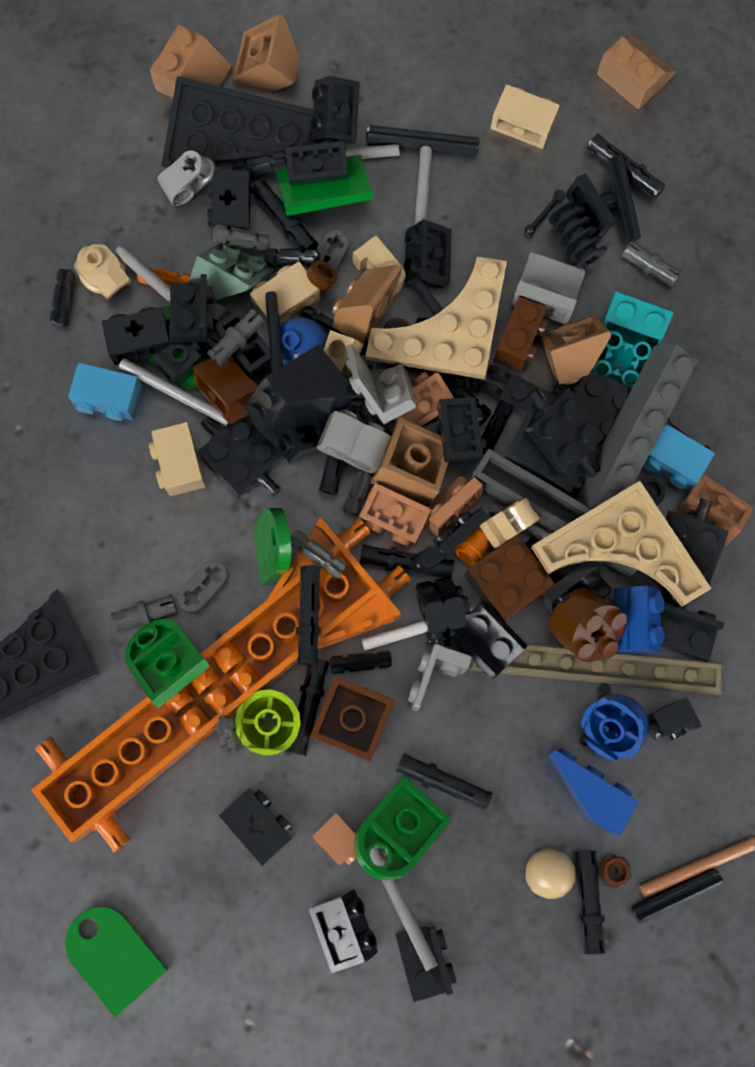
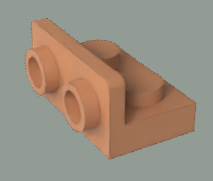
M427 371L411 380L414 385L411 389L416 408L399 417L421 427L438 416L437 402L439 399L454 398L438 372L428 375Z
M703 473L699 482L691 489L676 512L682 515H695L700 498L706 499V502L707 500L712 501L713 503L706 520H709L717 527L730 531L725 546H727L742 531L754 508Z
M462 476L458 477L427 506L432 511L425 526L436 536L444 530H448L455 524L454 521L461 514L470 510L483 497V485L475 477L469 482Z
M375 483L359 517L366 521L364 526L366 525L368 529L379 534L382 529L393 533L392 540L408 547L410 542L418 544L419 537L432 509Z

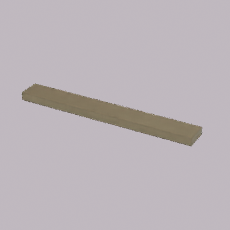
M526 643L528 645L526 649L501 672V674L722 695L723 663L627 653H616L611 658L603 657L597 661L584 662L579 660L565 647ZM471 659L470 670L481 671L477 667L476 662Z

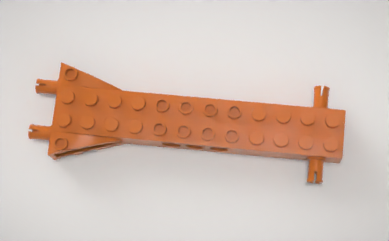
M320 517L308 537V540L313 539L332 552L334 558L339 557L347 564L345 571L339 578L328 573L326 567L324 569L321 568L319 627L322 628V635L318 636V649L352 638L401 618L400 611L391 602L390 597L405 584L409 583L411 579L407 573L401 576L404 570L398 565L380 582H374L350 552L351 548L371 534L366 525L363 526L364 522L360 518L337 535L333 533ZM299 551L288 571L282 575L267 600L201 653L210 667L160 708H157L147 696L69 759L52 736L43 741L45 745L39 744L35 748V751L40 754L52 772L31 791L71 843L81 841L90 832L98 830L111 847L113 853L123 847L122 845H126L131 838L127 836L113 818L115 812L216 730L215 725L219 723L218 718L224 715L226 719L231 718L237 713L238 707L242 702L250 698L253 693L265 690L297 664L299 636L296 635V627H299L300 567L305 565L318 566L302 555L303 551Z

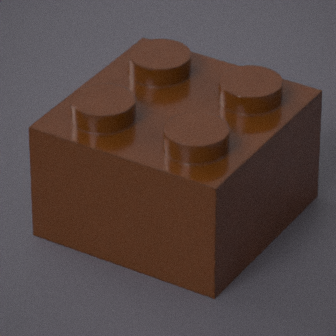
M518 534L468 568L464 574V577L479 598L484 600L505 622L543 596L548 589L555 585Z
M335 676L310 737L371 762L395 700Z

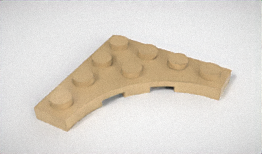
M477 257L470 279L461 293L449 306L427 320L407 327L371 328L365 356L366 360L394 365L402 364L406 367L486 379L507 261Z
M638 481L531 547L548 574L571 564L588 561H608L633 567L649 575L664 586L681 607L711 589L641 481Z

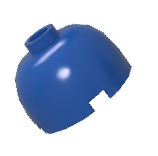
M304 317L290 318L280 324L283 364L286 365L318 344L324 350L329 336L328 332L316 321Z
M608 694L596 699L584 712L581 722L582 729L585 727L587 735L585 740L588 746L598 755L609 760L633 757L644 745L649 732L648 717L643 707L635 699L623 694Z

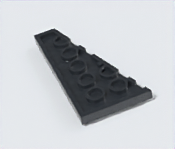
M177 76L161 166H171L183 153L191 150L198 152L202 157L216 162L255 158L266 154L273 156V153L278 151H285L286 153L285 147H292L297 143L311 145L322 143L325 140H312L310 121L313 116V109Z
M58 589L49 596V599L38 610L35 609L15 632L10 633L0 642V723L99 675Z

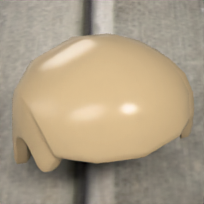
M543 848L533 853L527 862L526 881L531 890L541 897L547 899L561 898L571 891L576 882V867L566 853L554 848Z

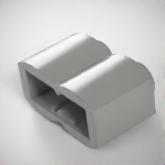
M341 409L339 412L334 411L330 414L317 449L334 458L343 460L358 469L373 473L379 468L391 436L384 432L385 429L382 426L369 422L367 425L357 420V415L348 410Z

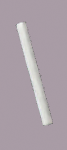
M479 603L471 605L470 611H472ZM424 620L361 640L364 650L367 651L429 631Z

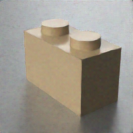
M506 84L494 111L490 129L543 149L556 120L560 105L553 103L548 98H540L527 93L522 88Z
M299 261L292 266H284L279 270L277 276L268 282L262 281L258 283L250 293L252 306L263 318L267 326L265 300L267 292L273 291L277 293L280 324L298 316L303 307H311L320 301V289L309 281L306 274L307 271Z
M185 422L151 431L153 442L148 444L152 459H158L161 470L156 471V477L160 489L165 488L171 497L205 488L192 432L188 423Z

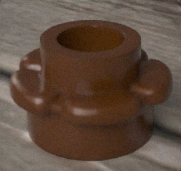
M614 854L606 856L603 859V864L599 866L600 878L604 879L605 884L612 888L625 885L631 877L629 862L624 857H617ZM613 868H617V874L612 873Z

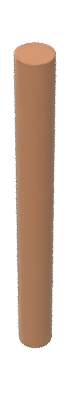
M755 835L640 884L639 888L642 895L647 897L754 851Z

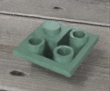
M226 242L225 244L220 243L197 255L188 283H200V274H207V285H213L215 301L249 290L271 276L274 269L266 265L263 259L250 256L242 251L240 247L228 245L229 242Z

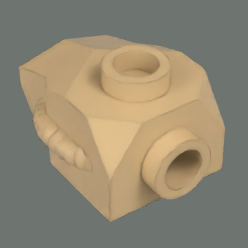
M92 244L91 246H85L79 251L74 269L88 290L93 293L102 294L107 300H110L120 288L131 283L130 278L125 274V264L106 245Z

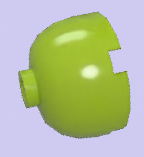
M271 689L260 690L253 693L250 698L242 702L238 707L235 718L236 733L242 744L254 753L265 756L279 754L288 749L296 740L301 726L300 714L294 702L284 693Z

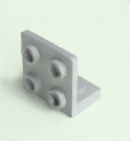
M531 252L511 305L515 307L520 296L547 307L543 317L567 324L576 305V298L585 271Z
M351 344L346 347L349 359L345 360L352 374V377L349 378L350 383L358 395L361 393L364 395L366 407L372 416L377 414L383 424L416 408L408 374L402 364L388 368L380 375L374 377L354 346Z
M434 644L431 651L425 649L418 667V671L423 672L420 682L414 681L407 701L413 703L410 710L416 712L419 710L434 665L439 666L438 672L450 677H456L458 674L463 675L468 670L472 657Z

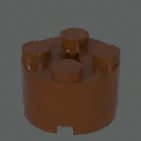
M579 588L569 593L571 598L565 603L560 601L552 613L550 620L552 634L555 635L560 644L581 661L593 662L603 657H613L619 649L618 643L623 635L627 616L618 607L591 588Z

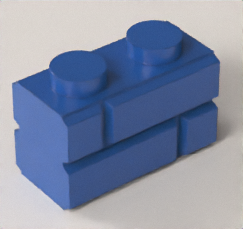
M649 586L614 588V605L627 616V622L618 643L619 649L617 652L627 654L660 653L661 644H663L665 639L664 629L661 626L660 613L664 610V599L660 594V590Z

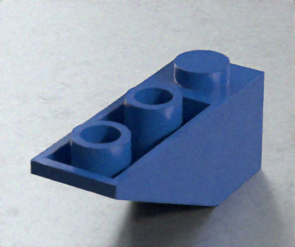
M560 748L559 751L549 750L547 756L584 817L612 835L620 836L639 801L631 797L633 791L618 782L614 786L603 780L604 773L590 765L586 769L575 762L577 757L563 748Z

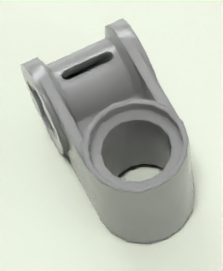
M191 150L183 153L170 167L163 170L157 179L173 206H181L190 201L199 190L213 180L216 166L211 159L202 157L198 152Z

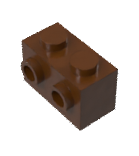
M520 296L518 297L493 362L521 372L525 361L532 362L538 347L532 343L536 335L541 337L548 322V319L543 318L547 307Z
M210 357L193 367L195 387L231 425L248 415L244 405L259 384L254 378H249L244 373L236 359L228 358L223 366H219L216 363L217 359L213 360Z

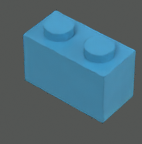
M78 363L68 398L76 406L75 409L80 412L93 414L94 411L105 413L106 417L113 420L122 421L123 418L133 420L143 386L137 376Z
M665 423L643 467L652 473H660L669 478V482L679 489L691 490L699 482L715 453Z

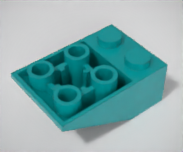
M614 290L602 321L610 331L611 338L596 361L592 371L632 389L655 345H661L674 312Z

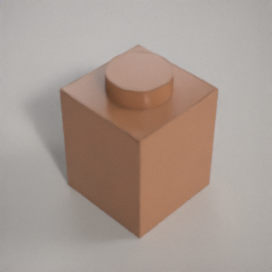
M336 812L312 837L339 866L344 861L350 865L356 859L354 852L356 833Z

